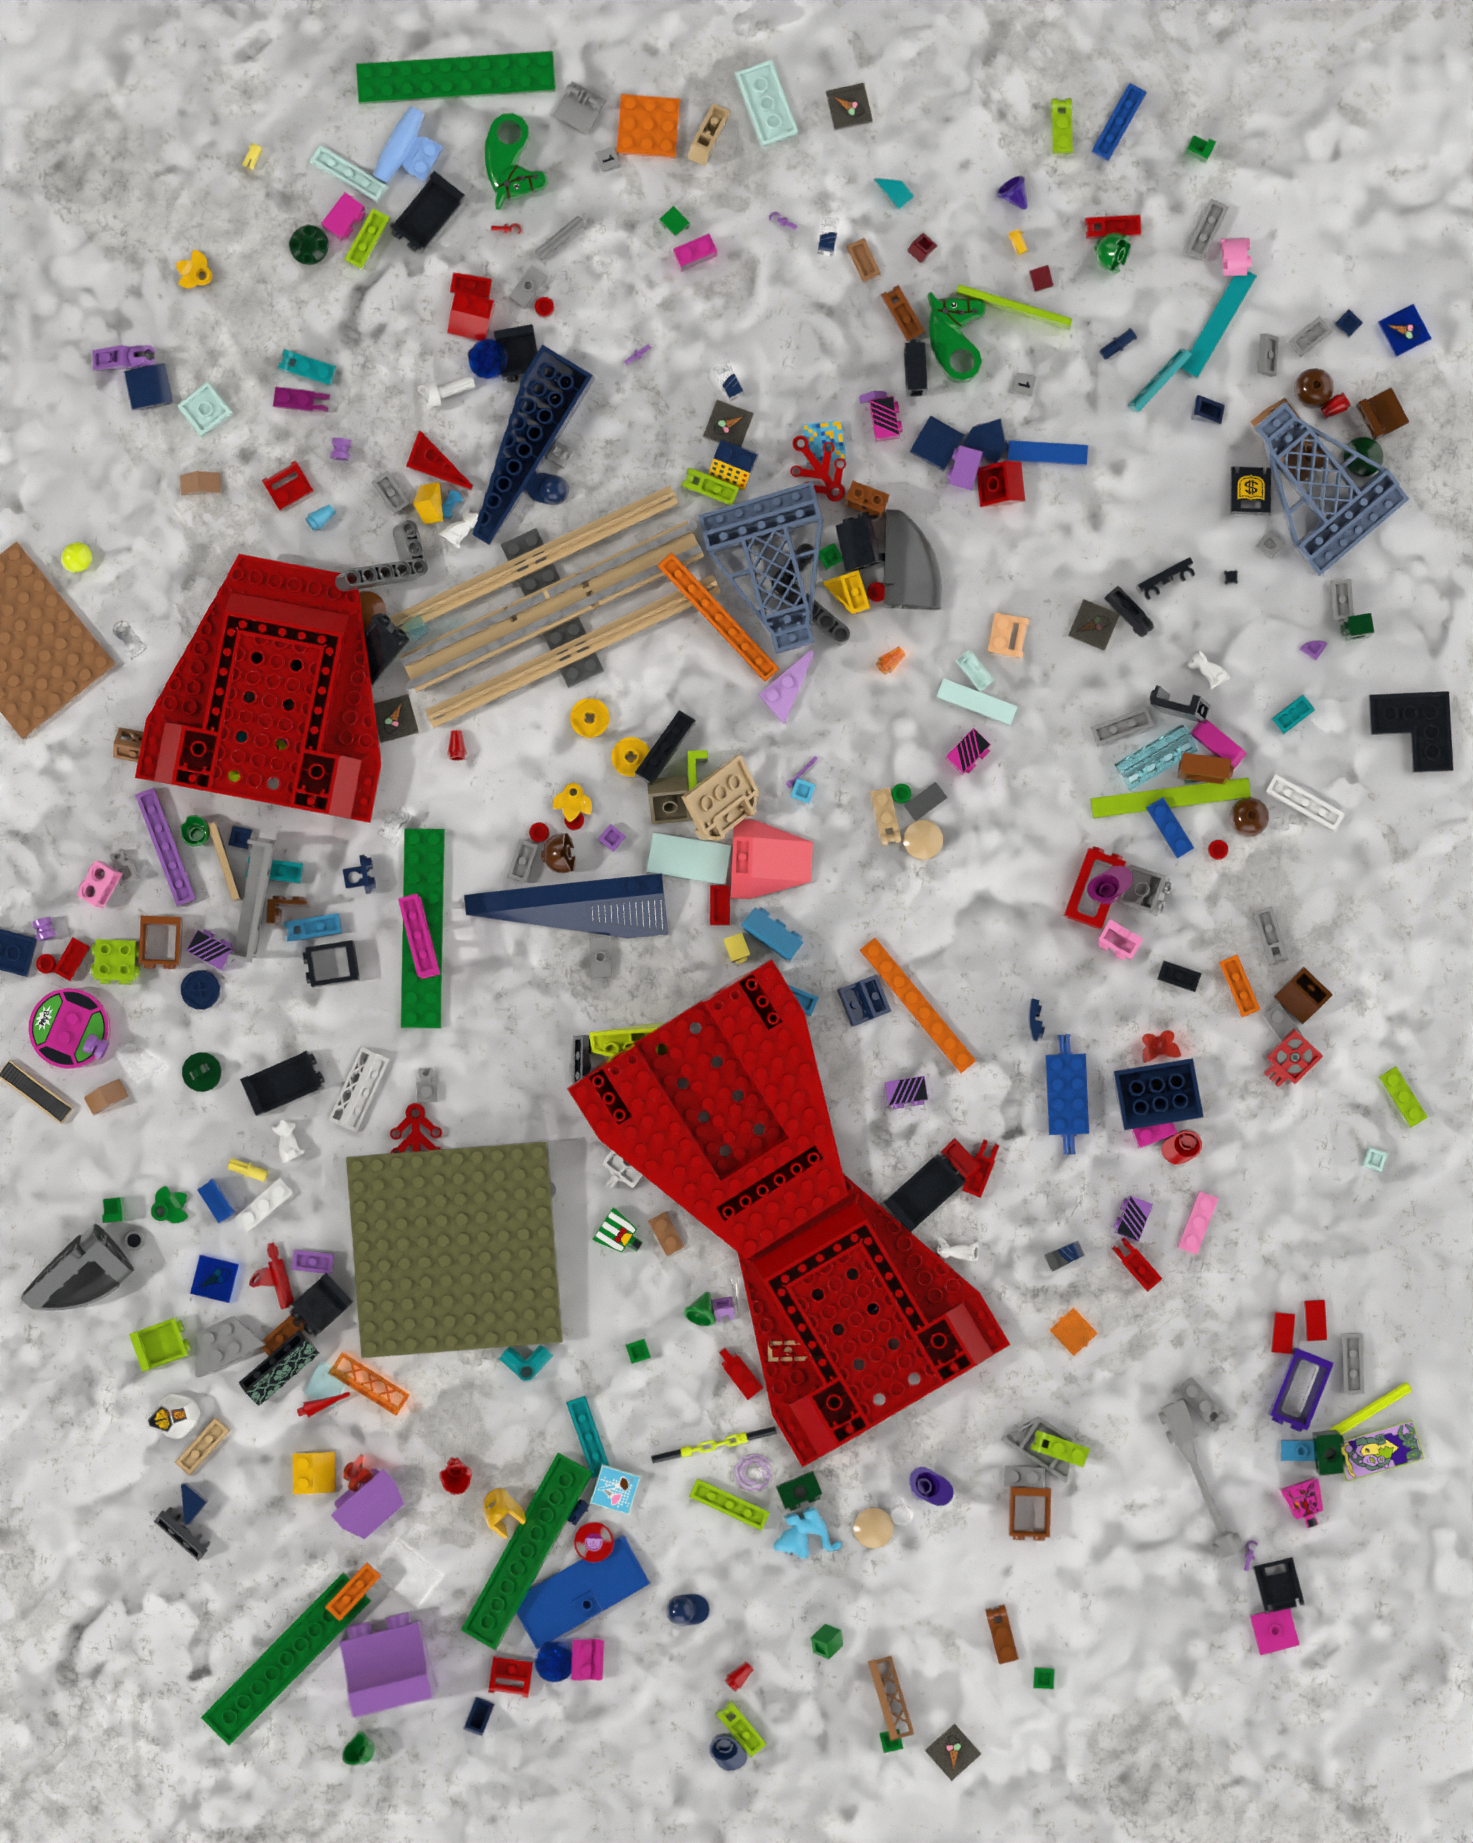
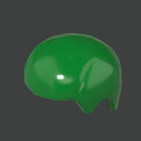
M198 815L187 816V820L181 825V838L184 843L192 847L203 845L210 837L207 821Z

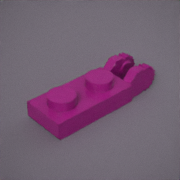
M275 387L273 407L307 412H328L329 407L314 405V399L330 400V395L315 393V391Z

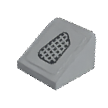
M1269 531L1256 546L1271 559L1285 542Z

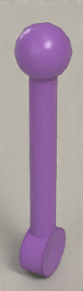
M814 756L792 780H788L786 782L787 787H793L796 779L814 764L818 758Z

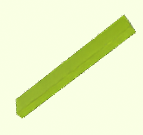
M958 285L956 296L982 300L986 305L1068 330L1071 326L1072 318L963 285Z

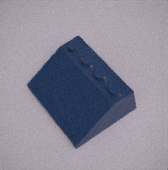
M1193 1058L1118 1070L1112 1074L1124 1131L1204 1117Z

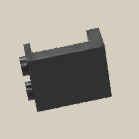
M533 324L494 331L502 380H507V383L519 381L518 378L524 376L538 353Z
M863 512L857 515L858 518L843 519V523L835 526L846 572L860 571L885 562V553H879L872 524L873 520L878 519L877 515H869V512Z
M1156 685L1155 690H1152L1150 704L1161 713L1205 724L1211 705L1201 696L1193 695L1190 706L1169 701L1170 694L1161 686Z
M325 1273L295 1302L290 1304L289 1313L295 1320L299 1319L304 1324L303 1328L309 1335L313 1334L316 1337L350 1307L353 1301Z

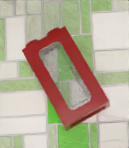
M1095 846L1092 849H1087L1063 917L1098 930L1102 929L1111 904H1102L1092 900L1088 895L1087 886L1090 880L1115 866L1125 867L1126 861L1122 860V856L1114 853L1111 856L1107 855L1103 849Z

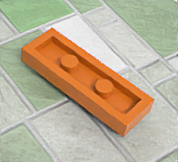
M1238 955L1218 962L1241 1018L1261 1010Z
M366 1562L325 1608L340 1621L382 1575Z

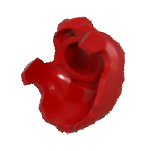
M451 1457L447 1462L446 1468L439 1472L443 1488L451 1495L465 1493L470 1486L472 1478L471 1468L464 1465L459 1458Z

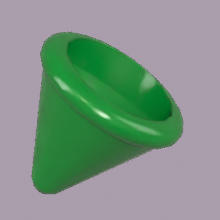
M705 1292L691 1305L683 1310L685 1318L699 1326L714 1325L716 1319L711 1294Z

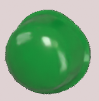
M358 1731L353 1739L344 1747L342 1759L348 1765L363 1766L373 1758L375 1744L363 1731Z

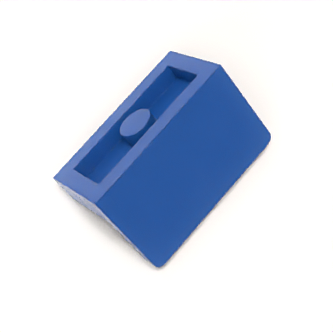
M210 1179L208 1183L197 1189L218 1223L236 1213L215 1179Z

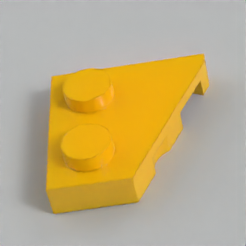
M859 570L823 581V585L851 614L871 609Z

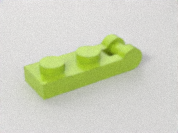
M1052 98L1053 154H1072V98H1065V100ZM1058 108H1065V113H1058Z
M687 469V477L683 480L681 487L728 506L734 504L740 489L739 487L695 469ZM694 478L700 479L698 485L693 484Z
M1036 1430V1439L1034 1444L1032 1443L1031 1450L1084 1468L1090 1448ZM1044 1439L1049 1441L1047 1448L1042 1447Z
M732 1700L727 1703L723 1710L719 1709L716 1712L719 1719L751 1757L767 1745ZM733 1712L736 1717L730 1721L727 1716Z

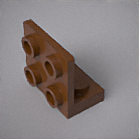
M1392 388L1369 399L1365 398L1356 405L1373 440H1377L1409 423Z
M272 896V899H267L266 923L270 926H278V921H282V910H280L279 906L311 907V903L306 901L305 897L293 896L292 900H286L285 896Z

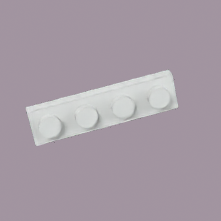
M1276 774L1265 793L1332 831L1337 829L1345 814Z

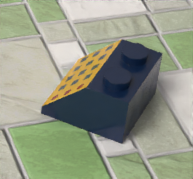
M721 439L708 475L745 491L759 453Z

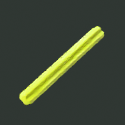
M1407 1382L1401 1384L1329 1430H1337L1340 1435L1344 1434L1412 1391L1410 1385Z

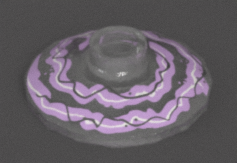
M746 1454L735 1464L734 1480L738 1487L745 1492H762L772 1482V1465L761 1454ZM751 1470L757 1471L756 1477L750 1476Z

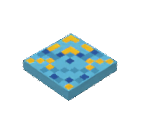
M842 420L802 424L803 436L809 441L808 447L820 463H822L824 454L822 447L826 442H832L835 446L830 462H834L838 458L846 460ZM827 444L825 446V450L827 452H830L832 450V446L830 444Z

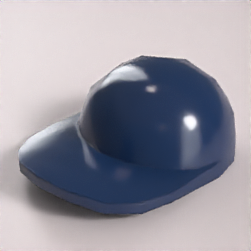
M537 473L526 489L528 495L534 501L549 505L563 503L569 494L568 483L562 477L548 473Z
M698 1594L675 1596L669 1600L666 1606L667 1618L673 1624L680 1626L702 1623L708 1617L710 1610L706 1599Z
M722 1733L712 1739L710 1754L723 1770L732 1771L745 1765L747 1754L734 1736Z

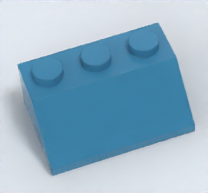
M755 907L741 924V928L790 963L804 943L801 941L802 936L795 931L790 933L785 929L786 925L778 919L772 920L768 917L770 915L769 912L762 907L759 910Z

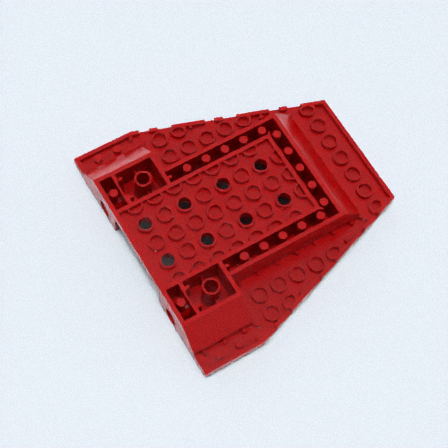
M238 554L225 581L219 588L216 597L210 604L194 636L188 643L185 652L179 659L162 693L146 718L135 778L371 823L382 760L359 589L351 591L339 590L335 583L336 577L341 574L338 572ZM256 652L261 653L263 656L262 661L258 664L252 661V655ZM294 660H300L302 663V668L299 671H293L291 668V663ZM247 692H253L255 695V700L252 703H247L244 700V695ZM287 699L294 701V708L290 711L285 710L283 707ZM240 731L247 733V740L243 743L237 741L236 738L237 733ZM278 739L286 740L287 746L284 750L277 749L276 742ZM233 770L238 771L240 774V778L236 782H232L229 779V774ZM272 778H276L279 781V787L275 790L270 789L268 786V782Z
M772 959L732 980L602 1062L582 1079L567 1087V1090L601 1142L745 1259L753 1256L848 1195L805 1013ZM694 1022L701 1025L700 1032L696 1034L690 1031V1025ZM659 1044L667 1046V1052L664 1055L656 1053V1047ZM715 1056L722 1058V1064L719 1067L711 1065V1060ZM680 1078L688 1080V1086L684 1089L677 1086V1081ZM736 1090L743 1092V1098L740 1101H735L732 1098V1094ZM703 1111L708 1112L710 1115L707 1122H700L698 1119L699 1114ZM756 1124L764 1125V1132L760 1135L755 1134L753 1131ZM723 1145H728L731 1148V1152L727 1156H722L719 1152L720 1147Z
M845 1174L843 1175L848 1192L846 1197L748 1259H745L738 1253L771 1413L802 1467L842 1446L1011 1345L980 1292ZM850 1268H855L858 1271V1277L855 1280H850L847 1277V1271ZM815 1289H821L824 1293L823 1298L819 1301L814 1300L812 1297V1292ZM871 1303H875L879 1307V1311L875 1315H871L867 1311V1307ZM839 1323L844 1326L842 1335H835L832 1328L835 1324ZM891 1338L899 1340V1347L895 1350L888 1347V1341ZM770 1341H782V1345L771 1346ZM784 1341H795V1344L800 1343V1345H784ZM768 1345L772 1349V1357H779L778 1361L768 1362ZM786 1347H790L792 1349V1353L784 1352V1349ZM812 1356H826L827 1358L814 1360ZM792 1357V1361H780V1358ZM794 1357H807L805 1361H794ZM860 1358L864 1361L865 1366L862 1370H856L853 1367L855 1359ZM912 1373H917L920 1376V1381L916 1385H912L908 1381V1377ZM880 1393L885 1396L884 1404L876 1405L873 1398L876 1394Z

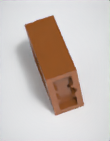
M852 480L844 506L861 513L869 512V515H877V518L882 520L890 495Z
M1183 753L1179 759L1177 778L1225 785L1227 780H1230L1233 775L1234 765H1230L1231 759Z
M141 916L139 964L144 965V968L156 969V965H164V969H176V966H181L182 917ZM148 925L176 926L175 960L146 959Z
M1010 1487L1008 1535L1013 1536V1540H1025V1537H1033L1035 1541H1045V1537H1050V1487ZM1015 1496H1044V1531L1014 1530Z

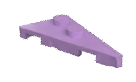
M812 650L807 652L758 694L783 724L787 720L813 658L814 652Z

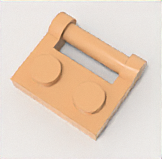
M995 612L987 652L1023 658L1024 652H1022L1030 619ZM1013 623L1019 624L1015 648L1010 650L1008 648Z

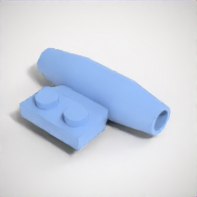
M410 106L396 124L380 154L373 174L375 178L387 184L402 165L407 173L423 182L425 181L443 146L427 137H417L424 117L423 112Z

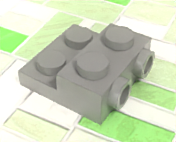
M1130 864L1129 870L1132 873L1133 882L1130 888L1119 896L1117 902L1157 916L1158 912L1161 913L1164 909L1165 902L1163 898L1165 893L1168 894L1171 890L1172 883L1170 878Z

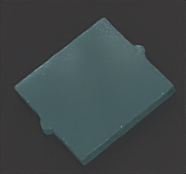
M319 1362L304 1394L316 1400L340 1395L350 1376L338 1371L336 1367L332 1368ZM337 1402L331 1404L330 1407L334 1408Z

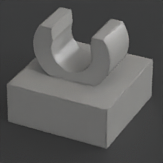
M556 441L546 458L564 469L574 450Z

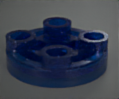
M481 340L468 352L469 366L472 372L480 378H497L507 367V351L501 343L495 340Z
M545 1642L536 1653L534 1661L539 1676L549 1682H560L568 1678L572 1673V1650L570 1647L561 1642Z

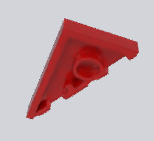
M419 431L406 468L472 491L473 485L458 471L423 432Z

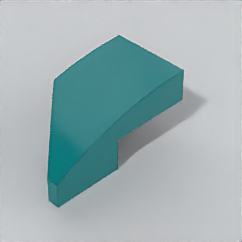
M874 179L881 191L889 197L897 209L903 207L914 197L902 181Z

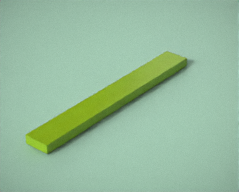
M1247 777L1227 780L1225 785L1202 783L1090 798L1094 819L1146 812L1147 809L1145 807L1161 797L1165 799L1169 808L1251 798L1249 778Z

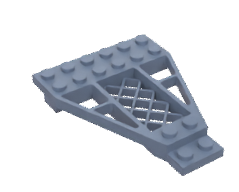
M1283 402L1254 427L1264 441V447L1293 545L1318 576L1322 575L1409 500L1408 496L1399 486L1400 483L1389 469L1299 419L1286 402ZM1318 436L1350 453L1351 456L1340 465ZM1303 441L1313 442L1312 453H1302ZM1299 443L1298 452H1289ZM1316 448H1318L1322 454H1316ZM1288 454H1298L1297 466H1287ZM1302 455L1311 456L1310 468L1301 467ZM1316 456L1325 457L1323 469L1314 468ZM1356 458L1378 469V473L1360 489L1344 471V468ZM1328 463L1331 464L1334 470L1328 469ZM1288 468L1296 469L1295 477L1291 474ZM1300 469L1310 470L1308 482L1299 481ZM1278 470L1282 472L1300 495V500L1291 508L1288 506ZM1314 470L1323 471L1322 483L1313 482ZM1328 472H1337L1336 484L1326 483ZM1341 478L1346 485H1340ZM1299 483L1308 484L1307 493ZM1313 484L1322 485L1321 497L1311 496ZM1326 486H1335L1334 498L1325 497ZM1340 487L1349 488L1348 499H1338ZM1312 499H1320L1319 508ZM1325 500H1334L1333 512L1323 511ZM1338 501H1344V502L1338 507ZM1303 503H1306L1319 519V523L1298 540L1291 513Z
M813 482L804 483L698 515L707 552L770 632L776 654L815 643L811 622L823 517ZM818 522L815 549L796 554L790 535L791 530ZM774 535L784 539L779 548L770 544ZM769 537L767 542L763 541L762 538ZM756 540L765 544L760 554L751 550ZM786 542L788 544L790 555L782 551ZM743 545L748 569L729 574L715 556V553ZM768 547L777 551L772 561L763 557ZM750 553H752V554H754L755 556H757V559H756L754 565H753V561H752V557H751V554H750ZM780 553L789 557L784 567L775 563ZM814 555L810 594L807 595L798 561ZM761 559L770 563L765 573L756 569ZM791 561L793 563L795 573L787 570ZM773 565L782 570L777 580L768 575ZM756 572L763 575L759 583ZM785 572L794 576L789 586L780 582ZM751 575L760 610L754 607L735 582V578ZM766 578L775 582L770 592L761 588ZM796 580L798 581L800 592L792 588ZM778 584L787 588L782 598L773 594ZM761 591L768 594L764 602ZM790 591L799 595L794 605L785 601ZM771 596L780 601L775 611L766 606ZM801 599H803L804 604L799 605ZM783 603H785V604H787L788 606L791 607V608H788V609H784V610L779 611L780 608L782 607Z

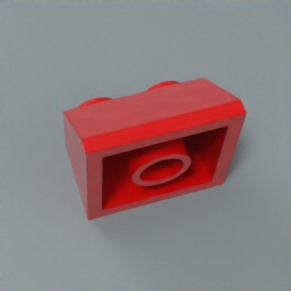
M456 291L451 307L447 333L486 343L495 309V301Z
M1002 461L979 467L977 481L980 507L1011 505L1025 501L1021 462Z

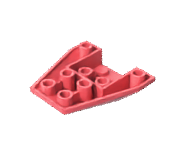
M743 819L734 826L730 898L753 899L811 882L813 842L753 819Z

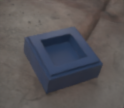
M1349 309L1335 323L1348 338L1363 324Z
M232 826L228 845L248 850L250 845L248 844V839L251 838L253 830Z

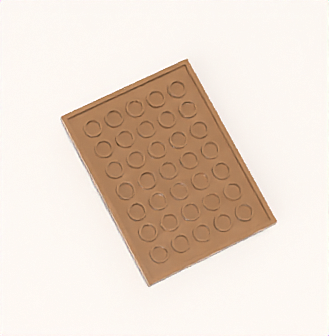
M16 541L0 554V712L18 735L24 739L116 666V664Z

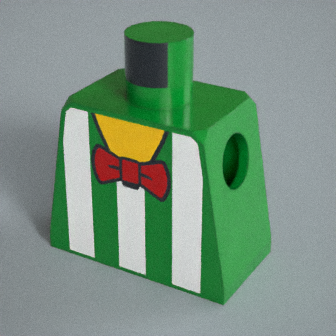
M614 1207L592 1239L621 1253L626 1246L637 1252L643 1243L633 1236L637 1228Z

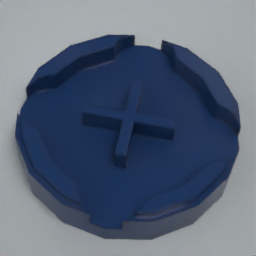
M197 970L189 973L183 979L180 991L183 1001L189 1007L196 1010H205L212 1007L218 1001L221 987L218 979L212 973L205 970Z

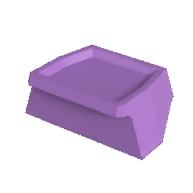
M372 1468L335 1501L337 1510L331 1516L342 1529L366 1539L401 1508L404 1502L396 1483L384 1469L378 1471L376 1468Z

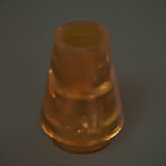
M897 647L879 657L876 666L885 675L892 673L906 655L900 647Z

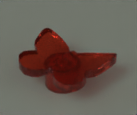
M1167 1030L1157 1037L1153 1034L1143 1035L1142 1042L1146 1047L1142 1052V1061L1144 1063L1150 1062L1162 1054L1172 1058L1180 1057L1181 1053L1177 1044L1172 1042L1174 1040V1033Z
M362 1454L354 1462L348 1463L343 1470V1478L346 1481H350L348 1488L353 1492L359 1490L361 1483L365 1484L374 1477L370 1470L362 1467L364 1455Z

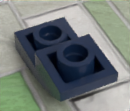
M1031 999L1028 1019L1032 1041L1037 1042L1038 1038L1042 1039L1045 1027L1042 1026V1021L1035 1020V1017H1039L1042 1006L1039 1005L1040 1000Z

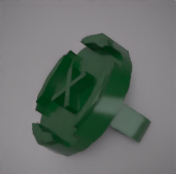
M204 1052L195 1053L188 1057L183 1064L182 1077L184 1083L192 1090L207 1092L215 1088L221 1080L222 1068L220 1062L211 1054Z

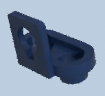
M365 854L359 855L361 866L343 869L345 887L349 889L364 886L366 894H371L373 889H377L375 877L369 876L368 873L370 869H373L372 858H367ZM351 872H357L362 874L363 878H360L357 883H351L348 876Z

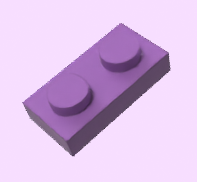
M294 1250L291 1270L332 1274L334 1254Z

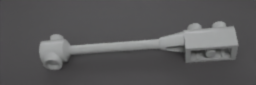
M1184 1399L1161 1407L1162 1412L1158 1413L1162 1424L1167 1423L1169 1431L1166 1432L1170 1443H1175L1187 1462L1190 1463L1218 1534L1214 1539L1215 1544H1212L1216 1556L1221 1555V1558H1226L1240 1552L1243 1544L1237 1532L1233 1534V1532L1225 1530L1197 1462V1454L1192 1440L1199 1436Z

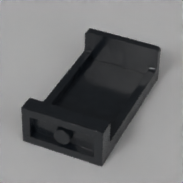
M435 171L432 172L429 176L430 180L394 224L390 225L391 234L398 240H405L408 243L406 246L415 253L419 251L422 254L466 200L465 194Z
M382 613L374 615L371 618L372 622L365 630L372 688L410 640L404 630L396 627L391 622V619Z
M306 1050L299 1055L240 1079L255 1116H260L324 1088L322 1083L325 1080L321 1071H316L314 1065L317 1064L313 1053L309 1054Z
M936 1154L883 1202L910 1232L964 1185L962 1181L964 1177L957 1169L953 1172L948 1166L951 1164L944 1155L939 1156Z

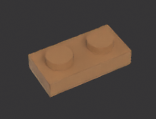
M666 1212L648 1221L666 1256L684 1247Z

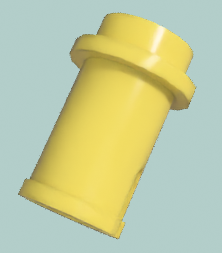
M254 143L248 146V153L242 163L243 166L247 167L249 160H251L248 168L252 170L259 155L263 153L261 152L263 148Z

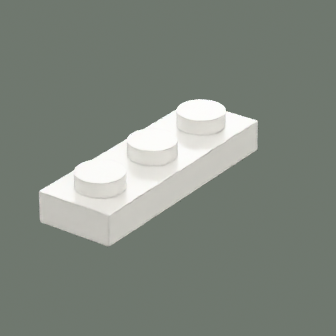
M279 1178L241 1211L235 1219L249 1233L293 1194V1191Z

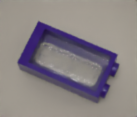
M1294 1347L1268 1415L1273 1416L1271 1420L1282 1425L1284 1421L1291 1424L1290 1428L1299 1432L1302 1429L1308 1430L1334 1363Z

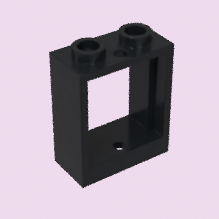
M911 339L904 346L906 397L926 396L928 388L925 342H921L920 339Z
M353 940L305 947L306 952H303L304 964H308L309 972H306L307 984H311L312 988L360 981L355 942ZM346 947L350 976L316 981L312 952Z

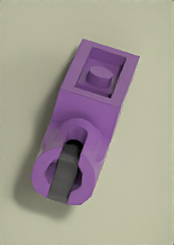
M119 345L92 350L93 370L96 371L112 368L119 370L137 368L155 363V349L151 345L131 347Z

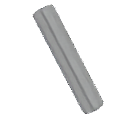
M580 216L575 217L535 250L536 256L540 260L544 259L584 226L583 219Z

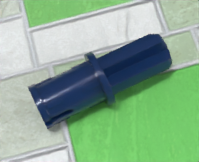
M1130 328L1119 337H1114L1112 342L1100 349V355L1103 359L1107 360L1119 350L1123 351L1125 346L1137 339L1136 334Z

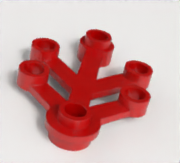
M802 435L795 437L792 442L793 448L797 451H802L815 470L804 469L799 465H795L790 470L793 477L804 476L822 479L826 486L814 485L816 493L826 494L827 498L833 502L841 501L846 493L845 487L841 484L846 461L843 458L835 460L834 466L836 471L832 481L828 473L831 454L835 450L834 444L832 442L824 443L821 465L808 447V439ZM798 440H803L805 445L799 447L797 444ZM827 444H830L832 446V450L830 452H827L825 450V446ZM838 460L844 462L842 468L837 467ZM795 467L800 469L799 475L793 473ZM834 488L839 489L837 496L832 494Z
M410 1104L405 1111L406 1118L390 1131L391 1138L398 1140L402 1137V1132L412 1123V1132L397 1148H393L391 1153L395 1150L404 1152L411 1144L412 1151H421L420 1143L428 1150L441 1149L420 1132L421 1123L430 1131L431 1137L440 1138L442 1135V1129L434 1126L425 1117L426 1112L421 1104ZM414 1109H417L419 1111V1115L417 1117H414L412 1115V1111ZM434 1129H439L440 1134L438 1136L432 1134ZM394 1130L400 1132L399 1137L395 1138L392 1135Z

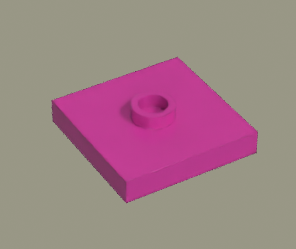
M1290 1609L1277 1612L1269 1610V1614L1261 1612L1250 1615L1260 1655L1299 1645Z

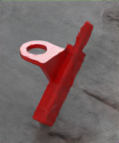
M272 1242L267 1247L268 1257L272 1261L268 1262V1267L259 1269L252 1275L249 1285L252 1288L258 1286L275 1287L279 1306L281 1309H286L295 1301L283 1259L278 1258V1247Z

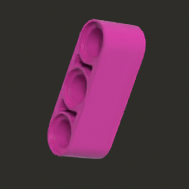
M1207 719L1205 724L1198 722L1190 732L1198 742L1215 756L1231 759L1230 765H1234V769L1247 755L1240 746Z

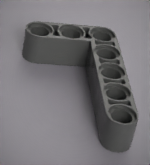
M406 520L393 529V537L400 561L349 569L336 577L335 583L337 588L341 591H351L413 581L425 575L428 565L417 525L411 520Z
M805 543L800 545L795 553L800 554L803 549L811 551L814 548L812 545ZM814 555L798 561L801 574L813 561ZM780 569L773 578L777 580L782 570ZM785 572L782 580L789 586L794 576ZM794 584L792 588L800 592L799 586ZM776 588L774 592L782 598L787 588ZM790 591L785 601L794 605L796 601L790 599V594L792 593ZM801 599L799 605L804 604L803 599ZM814 599L816 612L812 614L811 623L836 644L843 645L847 643L850 638L848 627ZM828 617L832 623L830 626L824 627L821 625L820 620ZM838 630H843L847 636L845 639L840 640L836 637L835 633Z

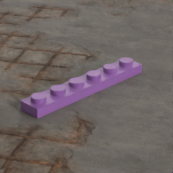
M155 788L135 794L176 906L178 907L196 900Z

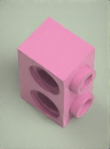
M95 860L89 867L87 877L81 882L77 896L95 907L104 908L123 873L105 862ZM104 871V872H105V875H104V877H103V879H102V878H101V873ZM95 888V894L92 896V890Z

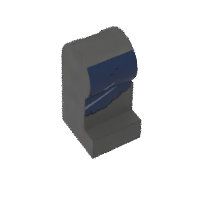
M1076 1241L1044 1256L1051 1271H1055L1085 1256L1079 1241Z

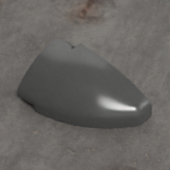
M886 509L884 607L941 610L942 578L939 564L930 542L917 524L903 511Z
M94 1224L83 1235H77L24 1290L21 1300L28 1307L35 1310L57 1311L86 1306L118 1289L120 1283L134 1272V1268L124 1252L107 1232L98 1224Z

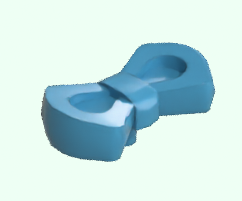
M455 490L448 492V499L442 505L443 518H451L453 516L452 509L455 504L463 501L460 492Z

